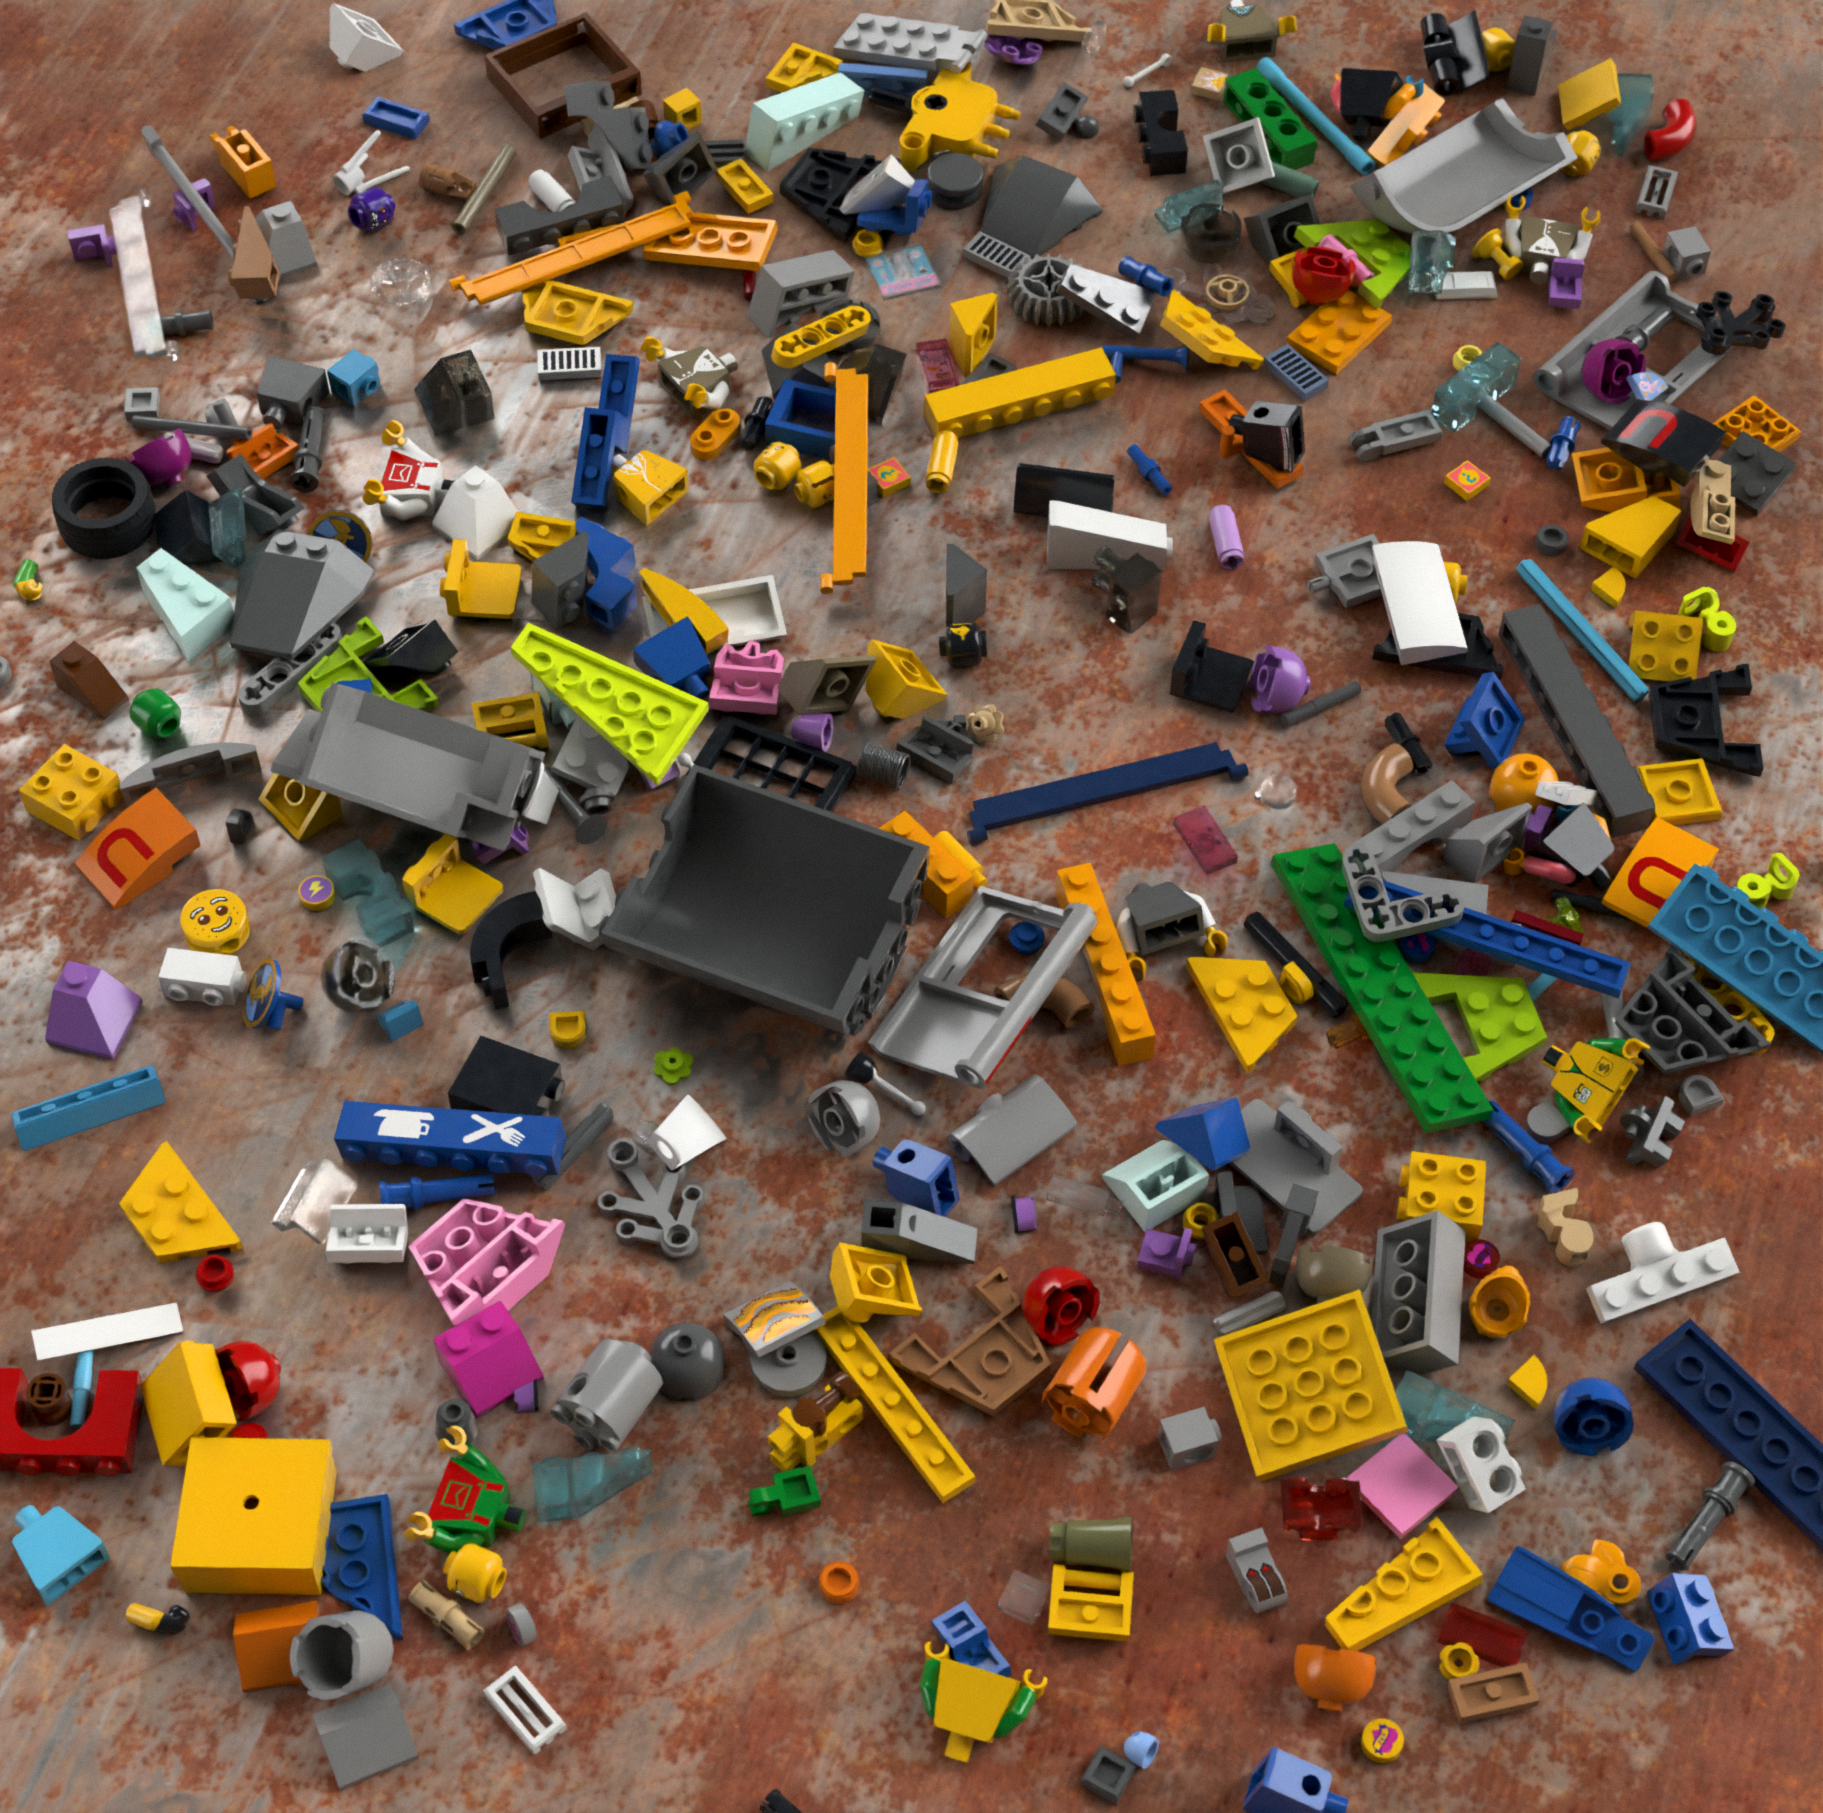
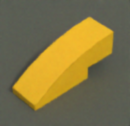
M646 568L639 571L640 588L669 627L688 616L706 655L728 642L729 628L698 596L661 574Z

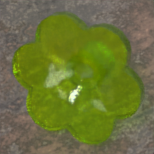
M1566 897L1556 899L1559 914L1550 918L1549 922L1583 933L1580 917L1571 906L1570 901Z

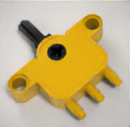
M971 61L966 64L959 74H954L950 69L942 68L934 81V86H927L918 91H913L910 97L876 87L871 89L869 95L870 103L903 112V121L909 122L899 139V159H901V166L910 172L922 170L931 156L939 157L949 153H961L975 158L977 154L984 157L997 158L999 150L984 144L988 136L1003 139L1009 138V130L995 125L997 116L1009 120H1019L1021 112L1014 110L1012 107L998 104L997 92L992 87L971 81Z

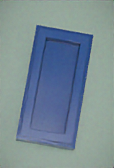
M376 97L362 115L363 123L412 139H417L430 122L429 113L380 97Z

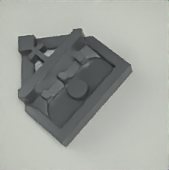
M954 715L953 720L950 719L949 721H936L929 716H922L921 726H916L897 743L896 751L904 752L906 755L909 754L912 763L953 784L970 766L972 761L973 741L969 739L966 730L967 721L965 715Z

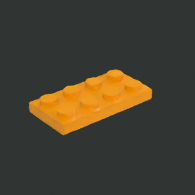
M692 212L693 217L688 218L691 223L690 227L645 243L642 250L644 260L760 271V267L764 265L777 233L776 220Z

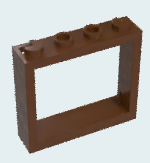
M587 12L484 55L487 78L540 139L588 117L568 116L565 95L536 107L509 76L586 43L613 73L599 80L610 81L614 92L613 106L630 100L632 97L642 95L640 71Z

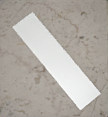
M171 1303L33 1330L31 1332L37 1360H43L183 1332L177 1303Z

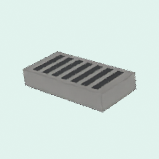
M981 231L963 248L964 258L1008 279L1011 271H1014L1016 264H1022L1025 258L1031 259L1030 255Z

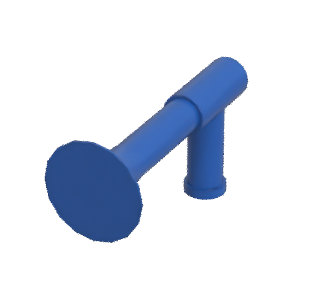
M1103 345L1102 348L1107 358L1111 360V366L1116 373L1115 383L1121 381L1123 360L1171 361L1184 366L1186 372L1189 371L1191 349L1186 345L1171 349Z

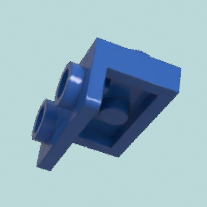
M1672 1573L1647 1591L1673 1664H1683L1695 1655L1725 1656L1734 1650L1727 1625L1723 1620L1707 1575Z

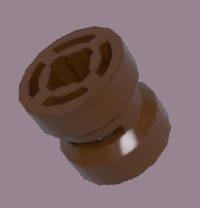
M44 1373L31 1380L26 1389V1397L37 1420L49 1426L64 1422L71 1414L72 1399L63 1379L57 1374Z

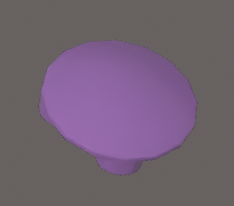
M987 34V38L984 41V46L989 53L998 59L1014 64L1034 63L1040 58L1042 47L1039 44L1033 43L1027 38L1017 39L1013 36Z

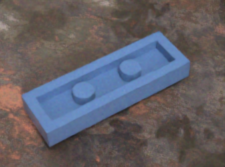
M839 63L838 73L841 72L864 90L863 95L865 96L870 95L873 87L910 97L913 91L927 87V70Z

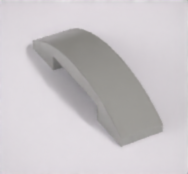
M234 742L210 743L184 748L161 756L135 770L119 785L126 808H128L156 787L159 790L221 771L226 772L229 781L261 772L262 770L255 745Z

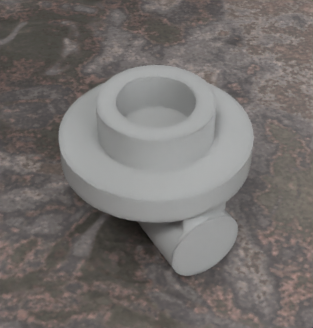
M220 399L208 405L209 412L205 413L207 423L238 426L226 399Z

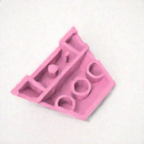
M463 1198L408 1247L453 1325H458L500 1300L509 1311L549 1275L565 1224L562 1220L552 1219L551 1222L535 1219L533 1214L524 1212L521 1216L504 1212L503 1207Z

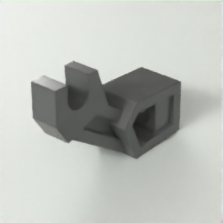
M1293 1183L1279 1228L1284 1230L1271 1269L1269 1283L1284 1286L1299 1234L1306 1235L1319 1191Z

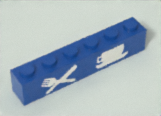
M344 1101L334 1140L341 1157L354 1162L373 1160L382 1161L390 1165L411 1163L427 1168L448 1166L463 1171L485 1169L500 1174L522 1172L539 1177L545 1174L558 1175L566 1142V1134L560 1117Z

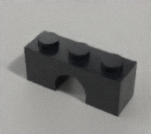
M1174 90L1139 92L1138 105H1133L1134 123H1139L1137 128L1138 142L1144 144L1142 146L1143 164H1148L1150 176L1186 173L1188 148L1184 131H1177L1179 109Z

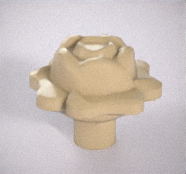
M994 704L986 706L975 705L974 712L967 715L969 723L968 734L975 736L977 743L984 741L996 742L997 735L1004 732L1002 725L1003 713L996 711Z

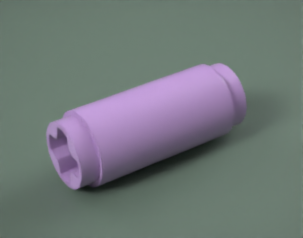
M1218 505L1212 508L1209 513V522L1218 560L1224 569H1237L1244 563V551L1235 514L1231 507Z

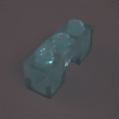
M1499 342L1493 344L1435 390L1431 411L1435 420L1454 433L1475 417L1477 407L1486 393L1497 400L1516 385L1522 358Z
M357 839L322 857L326 877L332 881L335 891L343 902L356 895L371 896L366 901L356 905L360 927L377 950L415 931L412 920L415 910L407 896L401 898L398 894V886L393 876L389 872L383 873L380 868V860L372 848L367 850L361 840Z

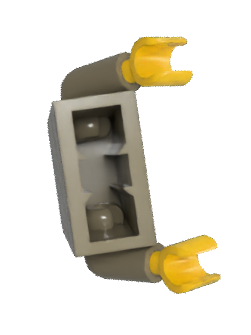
M1233 0L1228 4L1227 8H1223L1220 11V19L1208 25L1206 40L1210 45L1219 43L1221 63L1275 57L1277 38L1283 37L1290 32H1297L1296 17L1284 16L1278 18L1277 21L1267 15L1262 6L1258 4L1245 6L1242 0Z

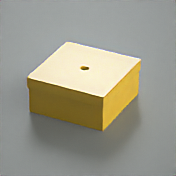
M191 1437L170 1564L173 1574L178 1576L184 1593L321 1595L322 1568L325 1565L326 1537L328 1538L331 1518L330 1506L333 1503L337 1475L330 1440Z

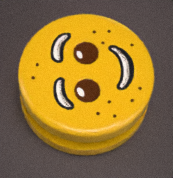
M211 889L196 894L187 901L180 914V924L184 938L192 951L231 955L246 943L250 934V922L243 901L236 894L227 890Z

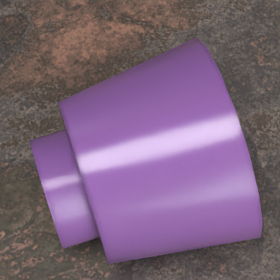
M804 714L800 718L794 719L792 725L793 738L797 739L800 743L825 752L828 750L833 735V718L831 714Z

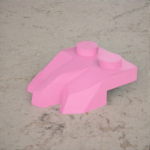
M751 640L741 651H735L733 646L725 644L717 654L714 665V680L709 696V709L722 710L724 712L739 711L758 715H776L781 692L777 687L783 678V656L777 649L770 650L767 653H760V644Z

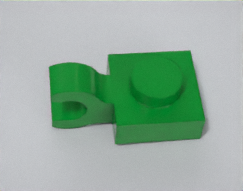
M811 1466L772 1474L773 1486L755 1488L749 1491L750 1500H748L752 1516L766 1514L777 1506L780 1507L782 1516L821 1507V1498Z

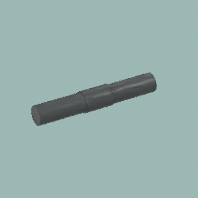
M1357 681L1349 683L1281 714V721L1284 726H1290L1360 694L1361 687Z

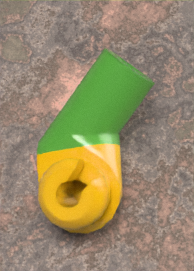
M30 559L23 560L13 581V587L23 599L35 601L40 598L43 587L41 582L37 584L34 581L35 579H33L38 570V564Z

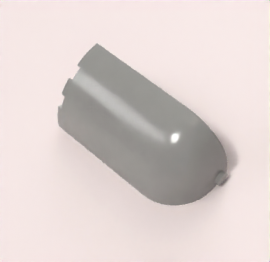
M1500 98L1386 166L1375 170L1350 187L1363 206L1387 226L1406 234L1436 236L1464 227L1506 202L1510 195L1511 198L1578 158L1564 132L1550 135L1539 131L1534 134L1525 130L1526 124L1516 117L1505 100Z

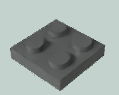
M1744 431L1741 432L1718 460L1724 464L1731 465V496L1735 497V503L1756 516L1762 512L1790 478L1797 466L1796 462Z

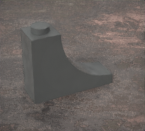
M1524 15L1516 38L1507 89L1536 95L1557 36V31L1552 30L1553 22Z

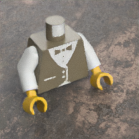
M1511 195L1508 197L1505 203V210L1509 213V219H1506L1504 245L1511 257L1517 256L1523 262L1520 273L1530 274V280L1533 283L1542 285L1550 277L1554 258L1585 259L1593 236L1591 230L1600 223L1599 210L1597 217L1589 221L1585 218L1588 207L1584 208L1581 214L1583 228L1579 230L1580 225L1522 215L1521 220H1518L1519 213H1521L1525 206V198L1521 196L1520 207L1516 208L1510 203Z
M647 336L640 349L646 352L645 357L649 362H654L655 360L658 362L660 386L692 420L702 415L708 409L717 410L721 408L730 392L729 374L738 369L737 361L731 353L716 358L706 347L702 346L688 351H673L662 347V343L655 337Z

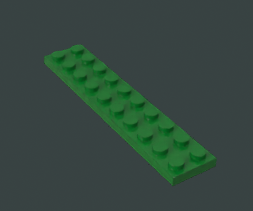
M1336 844L1274 854L1270 863L1271 867L1424 1132L1430 1133L1490 1119L1494 1109L1394 941L1374 942L1366 938L1362 932L1356 911L1344 907V901L1349 890L1342 871L1343 856ZM1373 916L1372 924H1376L1378 929H1383V923H1380L1379 919Z

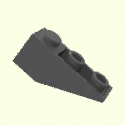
M865 1199L861 1247L906 1255L907 1259L966 1264L975 1263L977 1228L903 1202Z

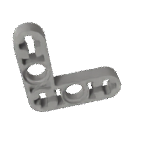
M1355 844L1344 851L1342 871L1362 932L1369 940L1374 942L1388 941L1457 924L1462 919L1465 904L1463 897L1458 892L1450 889L1440 890L1390 902L1372 850L1365 845ZM1358 857L1360 862H1364V875L1359 877L1357 864L1352 863L1353 858ZM1364 886H1371L1377 890L1378 896L1372 900H1366L1359 895L1358 890ZM1442 903H1448L1449 907H1454L1453 912L1448 913L1445 908H1442ZM1429 905L1431 906V912H1434L1433 918H1430ZM1377 909L1380 923H1384L1383 929H1378L1376 924H1372L1373 910ZM1408 909H1416L1422 913L1423 919L1417 923L1408 922L1404 918L1403 913Z

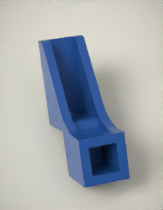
M581 516L575 524L576 532L580 534L585 531L589 534L588 567L596 579L592 588L585 594L587 616L614 631L638 606L636 584L626 577L636 567L634 545L626 538L618 537L605 530L600 524L593 523Z

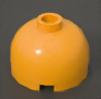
M1530 753L1515 754L1503 760L1495 769L1488 791L1489 798L1491 797L1495 803L1494 808L1497 812L1524 803L1532 806L1531 813L1533 815L1539 804L1550 807L1553 811L1556 802L1536 796L1535 793L1538 782H1559L1557 773L1547 760L1538 755Z

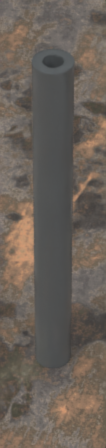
M134 415L132 418L133 428L172 432L181 428L182 432L187 434L250 440L252 437V428L245 426Z

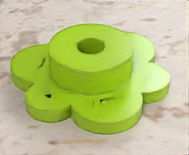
M672 1047L668 1052L659 1051L654 1056V1063L656 1064L653 1068L654 1074L662 1077L666 1084H676L680 1078L687 1079L690 1077V1068L694 1064V1058L690 1053H681L678 1047Z

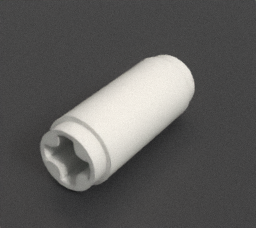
M536 170L530 175L528 179L530 189L552 212L565 210L576 202L548 172Z

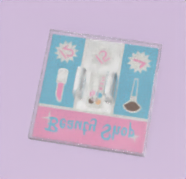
M923 243L880 252L874 257H864L883 301L942 287V283Z

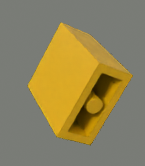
M193 1341L179 1342L140 1385L162 1466L186 1467L191 1437L224 1438L237 1424L213 1344L195 1343Z

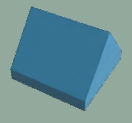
M404 1000L378 1014V1017H376L392 1042L424 1025L418 1004L413 1000Z

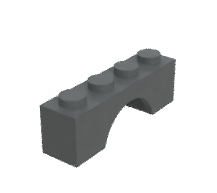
M611 176L583 183L578 200L571 207L559 212H542L532 208L525 201L494 209L496 228L508 256L516 253H525L530 249L544 245L556 244L559 238L624 223L623 202Z

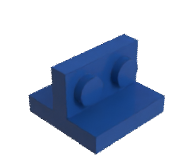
M1494 672L1482 673L1472 696L1466 698L1444 743L1445 748L1450 754L1479 751L1491 770L1496 769L1503 760L1508 758L1526 720Z

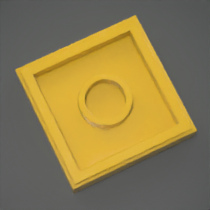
M1703 758L1636 767L1646 793L1652 795L1655 802V812L1652 815L1651 822L1658 817L1675 826L1721 819L1723 812Z

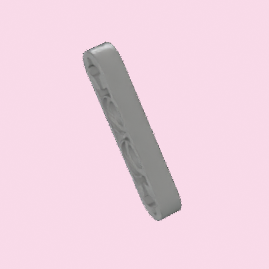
M333 623L300 653L311 655L312 657L308 661L301 663L296 662L294 659L277 656L242 685L238 691L242 711L248 715H261L294 689L298 682L325 655L329 657L339 647V641L342 639L340 627ZM280 673L288 676L283 682L274 683L270 681V678L275 674Z

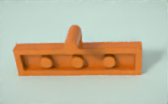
M1225 389L1199 403V412L1221 433L1219 454L1222 458H1229L1240 452L1277 489L1303 476L1304 467L1300 463L1297 464L1291 473L1251 458L1244 453L1243 436L1234 434L1235 429L1229 425V421L1233 414L1245 416L1248 411Z

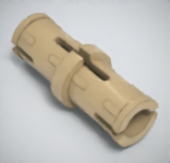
M423 1580L422 1583L419 1582L411 1591L408 1600L433 1620V1626L438 1630H445L464 1646L466 1650H471V1647L474 1648L484 1636L485 1629L460 1610L461 1606L453 1599L448 1600L426 1580Z

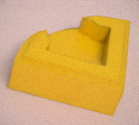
M1614 566L1592 582L1591 591L1615 609L1622 601L1626 587L1625 579L1620 570Z
M1533 1355L1508 1379L1507 1385L1537 1410L1547 1390L1546 1371L1539 1359Z

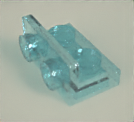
M1214 180L1164 198V206L1156 208L1154 216L1166 232L1169 233L1221 214L1223 186L1218 180Z

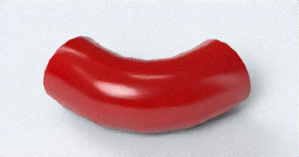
M1676 99L1668 103L1662 112L1666 126L1658 130L1646 132L1644 136V150L1649 161H1658L1674 156L1692 141L1697 123L1694 110L1688 100Z

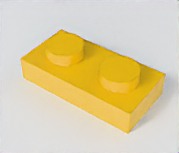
M742 159L718 168L716 171V179L747 214L774 203L772 191Z

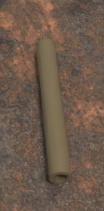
M503 145L454 220L452 229L456 233L464 234L515 157L517 152L512 145Z

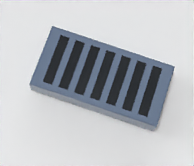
M1289 344L1264 357L1263 365L1304 402L1328 388L1329 380Z

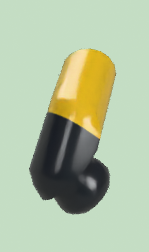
M139 1603L130 1604L125 1614L126 1620L131 1624L147 1630L169 1634L182 1632L186 1628L184 1624L190 1617L189 1612L179 1605L171 1606L166 1614Z

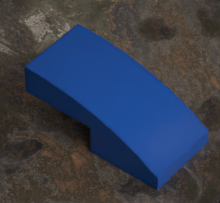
M966 1601L931 1620L932 1626L944 1647L945 1643L949 1645V1655L953 1661L1005 1677L1012 1675L1009 1663L988 1638L986 1626Z

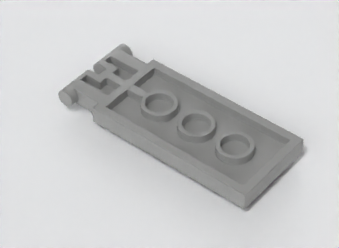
M860 13L834 45L833 49L835 57L930 71L944 68L950 69L954 74H959L972 58V54H975L986 40L987 33L983 29H979L977 32L963 31L961 26L947 25L945 23H932L921 20L902 19L894 16L887 17Z

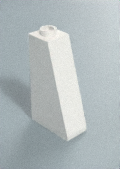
M1049 500L1047 569L1165 571L1166 557H1172L1173 538H1167L1166 524Z

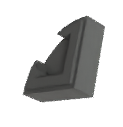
M235 808L229 813L225 823L231 843L243 845V842H245L253 821L250 811Z

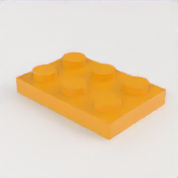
M1348 290L1342 298L1324 303L1287 336L1286 344H1289L1302 356L1337 375L1391 324L1392 314L1380 307L1376 309L1366 299Z

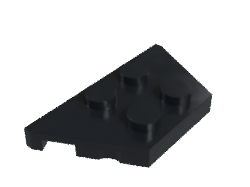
M1458 613L1467 645L1466 653L1406 664L1481 677L1482 673L1494 672L1499 680H1501L1503 672L1502 665L1497 664L1492 654L1493 646L1490 639L1484 634V626L1479 616ZM1390 629L1388 637L1381 644L1377 643L1374 647L1372 659L1400 664L1394 637Z

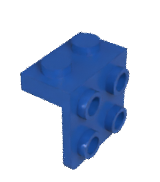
M915 180L907 194L906 207L893 206L891 209L861 212L857 218V225L863 226L865 230L871 232L888 229L894 230V233L898 235L916 233L926 217L927 209H930L932 204L933 192L928 190V180Z

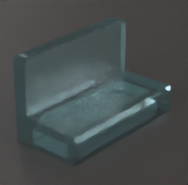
M234 487L208 504L212 553L235 569L245 563L243 540L246 538L243 491L238 487Z

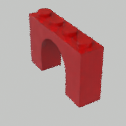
M0 1368V1471H18L25 1475H36L40 1472H57L65 1476H75L80 1472L97 1473L105 1477H114L119 1473H132L144 1401L140 1389L143 1381L139 1371L100 1370L93 1409L85 1424L76 1432L64 1438L42 1440L32 1437L23 1431L28 1381L22 1368Z

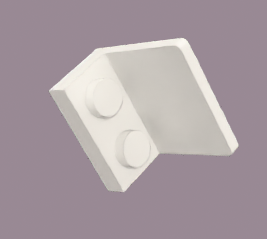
M541 868L533 871L536 882L535 891L541 901L544 912L543 921L551 931L558 932L570 938L574 943H579L591 950L601 946L604 942L602 937L599 936L600 925L604 917L610 916L615 908L616 895L610 873L600 868L573 886Z

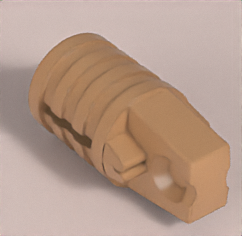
M426 162L423 165L419 175L420 188L443 194L447 197L469 199L477 185L476 182L459 174L457 171L431 162ZM433 177L438 178V179H441V180H444V181L442 182V181L433 179Z

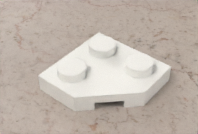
M577 715L553 764L551 772L588 789L603 787L605 791L612 792L615 799L627 774L629 765L626 757Z

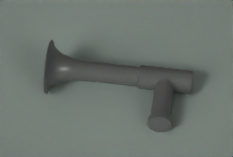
M544 767L545 773L559 790L556 799L560 801L578 824L575 835L577 842L589 844L598 840L607 828L606 818L602 815L589 816L565 786V784L572 781L551 772L552 769L550 767Z

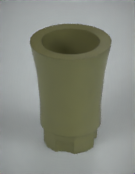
M1132 1516L1102 1520H1068L1067 1523L1054 1522L1051 1524V1561H1066L1067 1565H1088L1127 1572L1132 1571Z

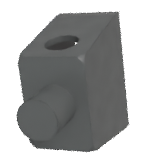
M269 356L257 390L260 412L264 415V424L273 423L274 428L279 429L284 421L296 424L304 423L305 409L310 406L318 407L329 393L326 371L323 368Z

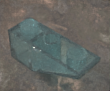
M1617 73L1621 104L1610 112L1609 119L1610 124H1614L1612 144H1617L1618 157H1623L1649 118L1654 98L1652 74Z
M632 1447L624 1449L620 1453L602 1454L590 1452L578 1458L563 1459L561 1457H549L542 1460V1462L532 1463L538 1522L546 1523L579 1519L654 1472L651 1449L642 1450L641 1448Z

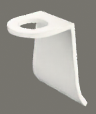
M542 762L537 768L521 815L526 819L547 824L559 790L545 773Z
M687 1094L646 1142L673 1171L706 1150L725 1141L727 1138L703 1108Z

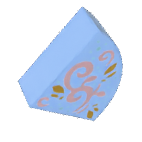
M1640 372L1626 377L1637 399L1653 400L1669 388L1662 378L1650 372Z

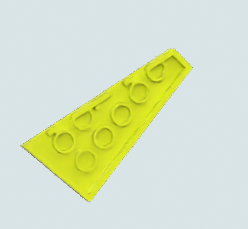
M530 623L526 625L511 646V654L657 786L709 711L708 702Z

